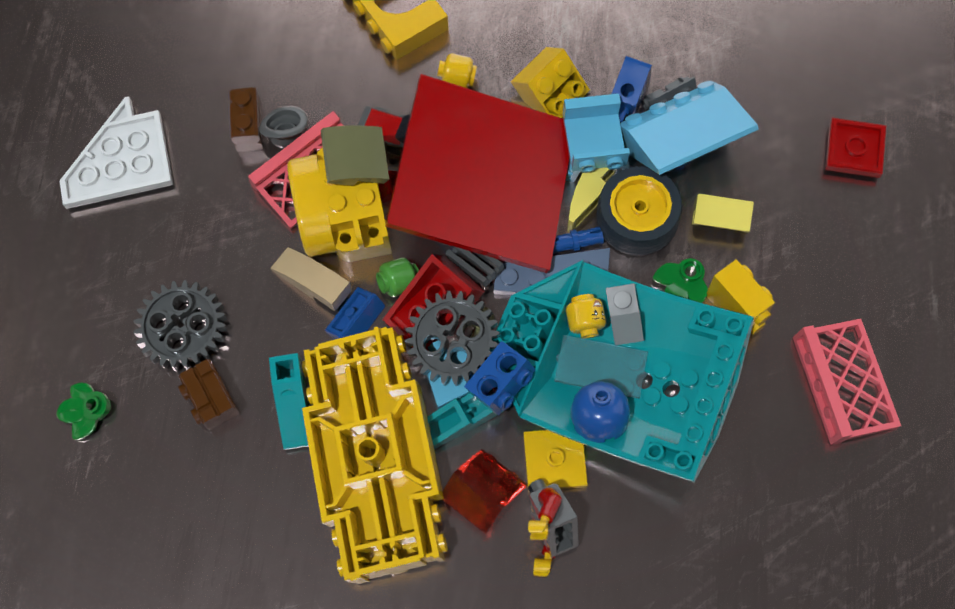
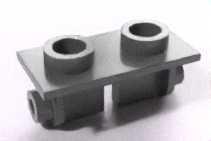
M681 76L676 81L666 85L665 92L658 89L651 94L645 95L644 99L641 100L643 108L647 110L653 104L665 103L674 99L673 97L680 92H690L696 89L695 77L689 78L687 76L684 78Z

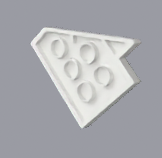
M129 96L122 100L60 179L62 202L66 209L173 185L163 123L159 110L134 115L132 101Z

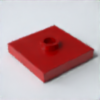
M831 118L825 170L880 178L883 174L887 125Z

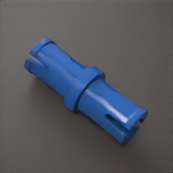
M598 226L581 231L574 229L570 230V233L558 235L555 238L553 253L573 250L575 252L580 251L582 247L604 244L603 232Z

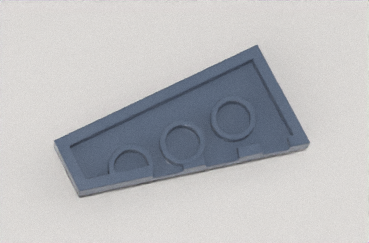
M610 248L552 256L551 267L547 273L509 262L503 263L505 269L495 277L494 294L513 295L581 260L608 271Z

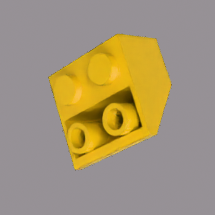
M546 47L510 81L528 106L534 110L559 118L563 117L564 99L582 98L590 91L564 48Z

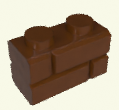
M248 87L229 90L231 102V140L236 151L243 152L263 149V135L259 131L262 122V107L257 89Z
M206 359L195 365L194 368L179 374L182 384L178 388L185 401L191 399L195 408L190 411L198 425L204 424L208 430H212L223 424L224 421H228L239 414L234 401L210 359Z

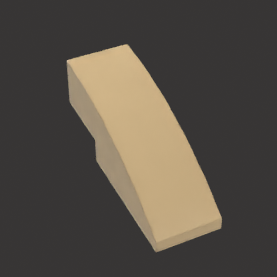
M289 247L271 267V270L312 299H318L333 311L337 310L352 291L350 282L319 262Z

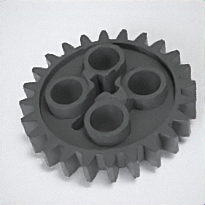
M187 280L183 281L181 287H178L176 282L172 281L171 289L169 290L162 284V293L160 294L152 290L151 294L154 299L152 301L142 300L147 307L146 309H137L142 318L134 320V323L140 327L134 330L133 333L137 338H140L136 343L140 348H143L142 353L146 357L151 356L150 360L153 364H157L160 361L163 369H166L171 363V367L175 371L179 369L180 364H183L185 369L188 370L190 362L194 361L196 365L201 363L200 358L202 356L206 359H211L208 351H219L215 342H224L225 340L219 332H224L228 329L225 324L221 323L227 320V316L225 313H222L225 308L221 302L217 303L219 299L216 294L210 295L211 292L208 287H204L201 290L198 282H195L190 288ZM182 303H189L186 309L181 311L178 310L179 306ZM166 320V324L162 328H155L159 321ZM182 322L184 326L179 328L177 325ZM206 322L203 329L195 330L198 323ZM184 340L181 347L172 349L176 341Z
M447 291L446 299L442 300L438 293L435 296V303L425 299L427 305L425 310L421 307H416L420 316L418 318L410 316L409 319L415 326L406 328V332L413 335V337L406 339L405 343L406 345L414 346L407 351L409 357L417 356L412 364L414 367L423 365L420 371L423 376L431 372L430 380L432 382H435L440 376L444 386H446L449 378H452L454 385L458 386L459 378L463 377L467 383L470 380L469 375L475 374L492 353L490 352L491 349H495L498 346V343L492 341V339L500 337V332L491 330L498 323L497 320L488 321L493 313L491 309L482 312L485 306L483 301L474 305V295L471 294L467 300H464L462 291L458 293L457 298H453L451 292ZM445 313L452 314L454 318L449 325L439 324L441 315ZM464 315L465 320L461 323L460 327L456 332V335L459 340L458 342L452 341L449 346V341L446 337L448 335H454L456 328L458 326V321L460 317ZM470 325H476L480 328L479 334L473 338H469L464 334L466 328ZM438 339L441 342L439 349L434 352L427 351L426 344L428 341ZM449 346L447 357L441 362L440 358ZM457 351L467 353V359L462 364L452 362V356Z

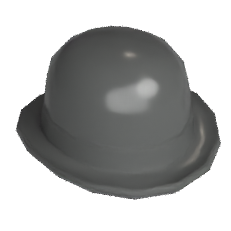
M292 105L282 106L266 115L260 124L259 131L260 134L268 137L273 145L284 149L303 134L309 119L307 113L299 107Z

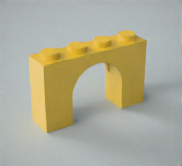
M352 0L359 16L364 15L373 35L378 34L387 54L391 52L396 60L449 30L448 15L436 0H427L412 10L399 14L383 11L374 3L375 0Z

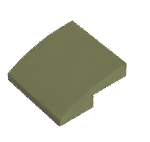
M350 125L321 129L327 183L353 186L358 181L384 184L389 180L382 127Z

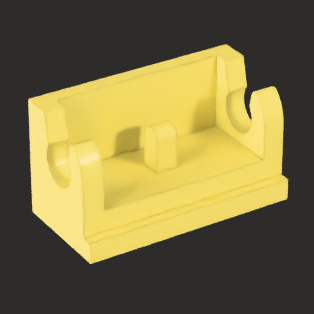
M698 194L694 203L692 225H703L749 233L754 202Z

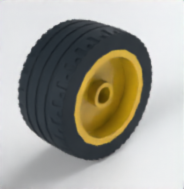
M643 166L626 168L613 175L604 185L597 206V223L603 232L605 241L621 253L635 256L653 254L665 247L675 235L682 215V199L675 183L666 174L659 175L650 168Z

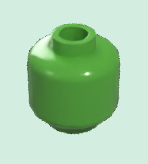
M399 257L380 266L379 272L376 273V281L383 294L387 293L390 297L395 298L403 293L419 270L415 263L411 264L407 258Z

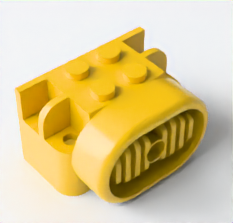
M323 147L317 154L288 161V177L298 229L304 251L309 257L336 252L341 260L354 262L392 254L388 230L385 227L386 220L378 183L358 181L353 186L327 183Z

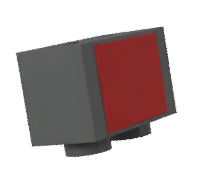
M366 105L358 125L382 127L385 153L401 158L403 144L395 139V135L405 115L401 114L399 116L389 113L382 107L373 108Z

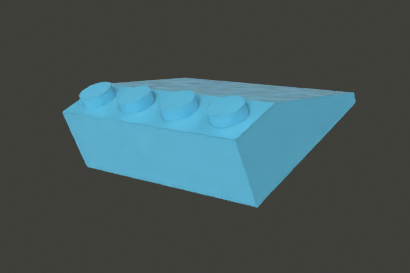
M713 81L702 82L697 86L698 88L690 92H680L673 97L674 99L665 103L653 104L650 106V110L641 114H631L625 118V121L620 123L624 148H629V155L659 175L757 131L759 128L758 124L724 86Z

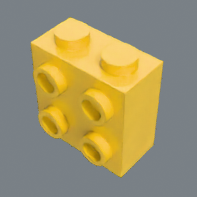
M737 259L714 275L707 291V298L715 307L754 317L751 330L752 335L758 333L766 325L765 321L772 315L770 310L775 303L772 294L766 287L760 286L755 281L752 271L746 265H741Z

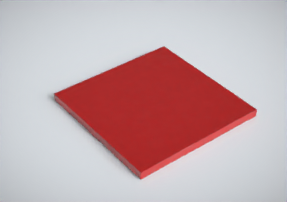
M421 74L417 83L385 227L547 273L551 267L570 157L564 119Z

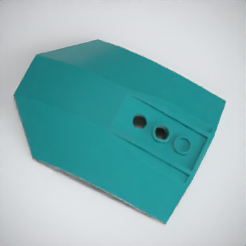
M581 260L511 295L496 331L500 332V337L492 339V341L498 344L503 341L525 357L535 368L531 381L514 396L513 404L520 418L607 454L695 482L720 435L736 391L754 317L672 295L618 276ZM634 283L644 341L615 345L606 288ZM593 294L594 298L600 299L603 303L606 325L598 331V336L582 339L581 334H574L570 331L566 307L571 303V298L575 296ZM517 364L511 365L507 369V373L512 372ZM642 375H650L653 378L651 386L646 389H641L637 386V380ZM599 381L612 383L621 389L628 398L630 419L625 432L615 440L614 437L605 439L603 443L589 441L579 435L574 429V424L570 417L575 394L582 387ZM670 385H678L680 387L679 393L674 397L665 395V389Z

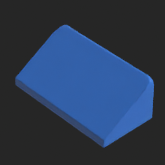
M357 287L325 331L336 339L366 332L385 308V304L376 294Z

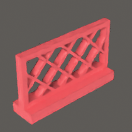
M334 111L248 176L250 185L256 192L261 194L290 230L298 224L296 217L290 220L285 214V203L293 204L292 198H286L287 185H290L287 163L291 159L309 156L314 151H319L323 147L321 138L322 128L343 126L340 118ZM273 183L284 184L283 197H271L265 189ZM276 202L282 203L281 208L278 206Z
M862 319L816 328L814 325L803 327L793 336L830 445L842 443L852 438L897 429L901 426ZM855 328L858 336L856 344L843 337L846 329ZM826 334L835 340L831 349L821 345L818 335ZM839 343L852 350L848 360L835 353ZM856 354L866 358L868 363L866 371L852 363ZM831 359L845 366L840 376L830 371L828 364ZM849 369L862 377L858 387L844 379ZM867 380L876 385L878 390L876 398L862 390ZM840 386L855 393L850 404L840 398L838 393ZM859 396L872 404L868 415L854 407ZM877 407L886 412L890 423L882 424L872 418ZM851 413L864 420L861 429L852 431L848 420Z

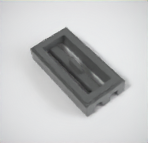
M454 247L452 251L448 249L445 252L448 259L484 287L505 269L503 263L498 259L476 253L495 268L493 270L470 251ZM461 253L488 275L484 277L457 255Z

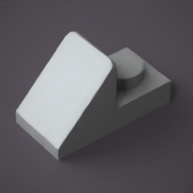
M635 284L606 288L615 345L644 341Z

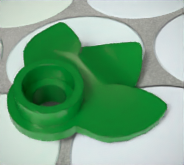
M684 259L679 264L666 263L654 273L653 280L665 285L664 292L699 303H703L707 297L708 287L703 280L705 269L702 263L696 259ZM692 270L695 275L692 277L687 276L685 271Z
M83 382L71 386L70 394L72 398L63 401L56 412V417L60 421L72 423V439L80 440L92 434L96 429L98 420L106 417L111 409L110 400L104 393L94 391L91 385Z

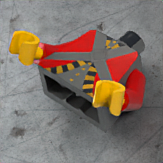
M538 479L528 486V490L531 493L529 495V502L533 519L529 521L528 531L531 533L530 540H543L544 542L542 554L545 557L544 559H534L533 575L546 577L550 574L552 558L579 546L577 515L558 484L553 483L546 486L544 480Z

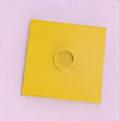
M548 430L523 432L528 486L538 479L544 480L546 486L553 483L558 484L560 489L585 488L588 486L583 444Z

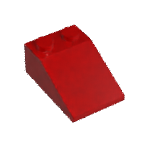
M431 254L382 320L391 328L393 327L399 336L402 335L404 340L413 337V335L406 332V328L415 326L409 318L410 316L417 318L420 316L416 310L417 306L424 310L427 308L425 299L435 303L437 293L443 300L446 299L447 291L451 292L453 298H457L458 293L462 291L464 300H467L471 294L474 295L475 305L485 290L446 256ZM449 313L441 315L439 324L449 325L453 321V315ZM431 339L430 341H428V343L426 344V350L429 351L428 346L433 342L438 341V339Z

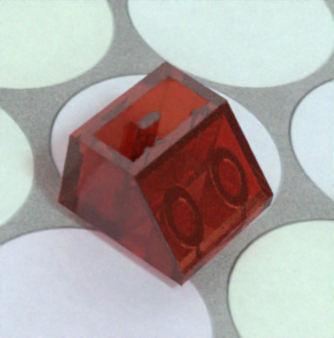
M481 449L452 474L442 491L444 497L442 500L487 534L502 519L528 484L522 481L516 473L499 463L493 455Z

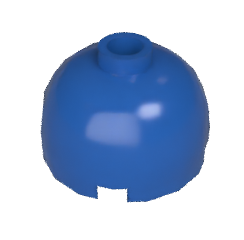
M604 381L592 382L582 387L575 394L570 410L574 429L586 440L603 443L605 439L613 437L614 440L619 438L627 429L630 419L628 398L621 389L612 383Z

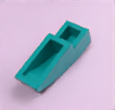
M492 389L489 391L488 396L494 394ZM470 393L461 399L455 398L427 416L434 449L468 433L494 418L497 414Z

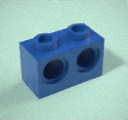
M501 341L464 387L473 397L499 416L503 410L511 406L514 396L518 391L531 381L535 368L525 357ZM517 364L512 372L507 373V369L511 365ZM498 387L497 391L493 395L488 396V393L492 388Z

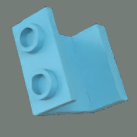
M619 94L564 99L562 113L572 171L591 172L597 168L618 169L627 165L630 152L629 148H624L618 114L621 105Z

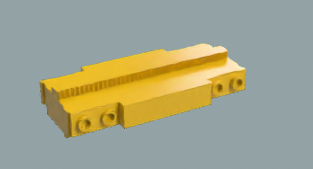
M377 326L374 327V330L320 343L317 347H314L315 350H303L305 360L301 364L305 377L309 379L310 387L306 388L308 401L312 406L302 408L321 520L323 524L329 527L335 526V529H332V539L335 547H339L340 559H337V568L340 577H344V580L347 582L361 584L369 582V579L407 572L409 569L425 566L428 562L436 560L438 562L445 561L443 552L448 551L444 534H439L437 522H441V514L438 504L433 505L434 501L444 499L421 386L415 379L410 380L412 379L408 362L404 363L402 353L406 352L403 336H399L393 327L379 329Z

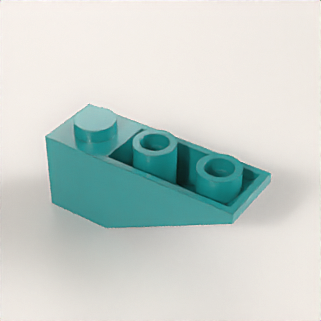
M298 353L269 357L272 389L284 450L308 446L302 408L308 407L305 375L301 364L302 360Z

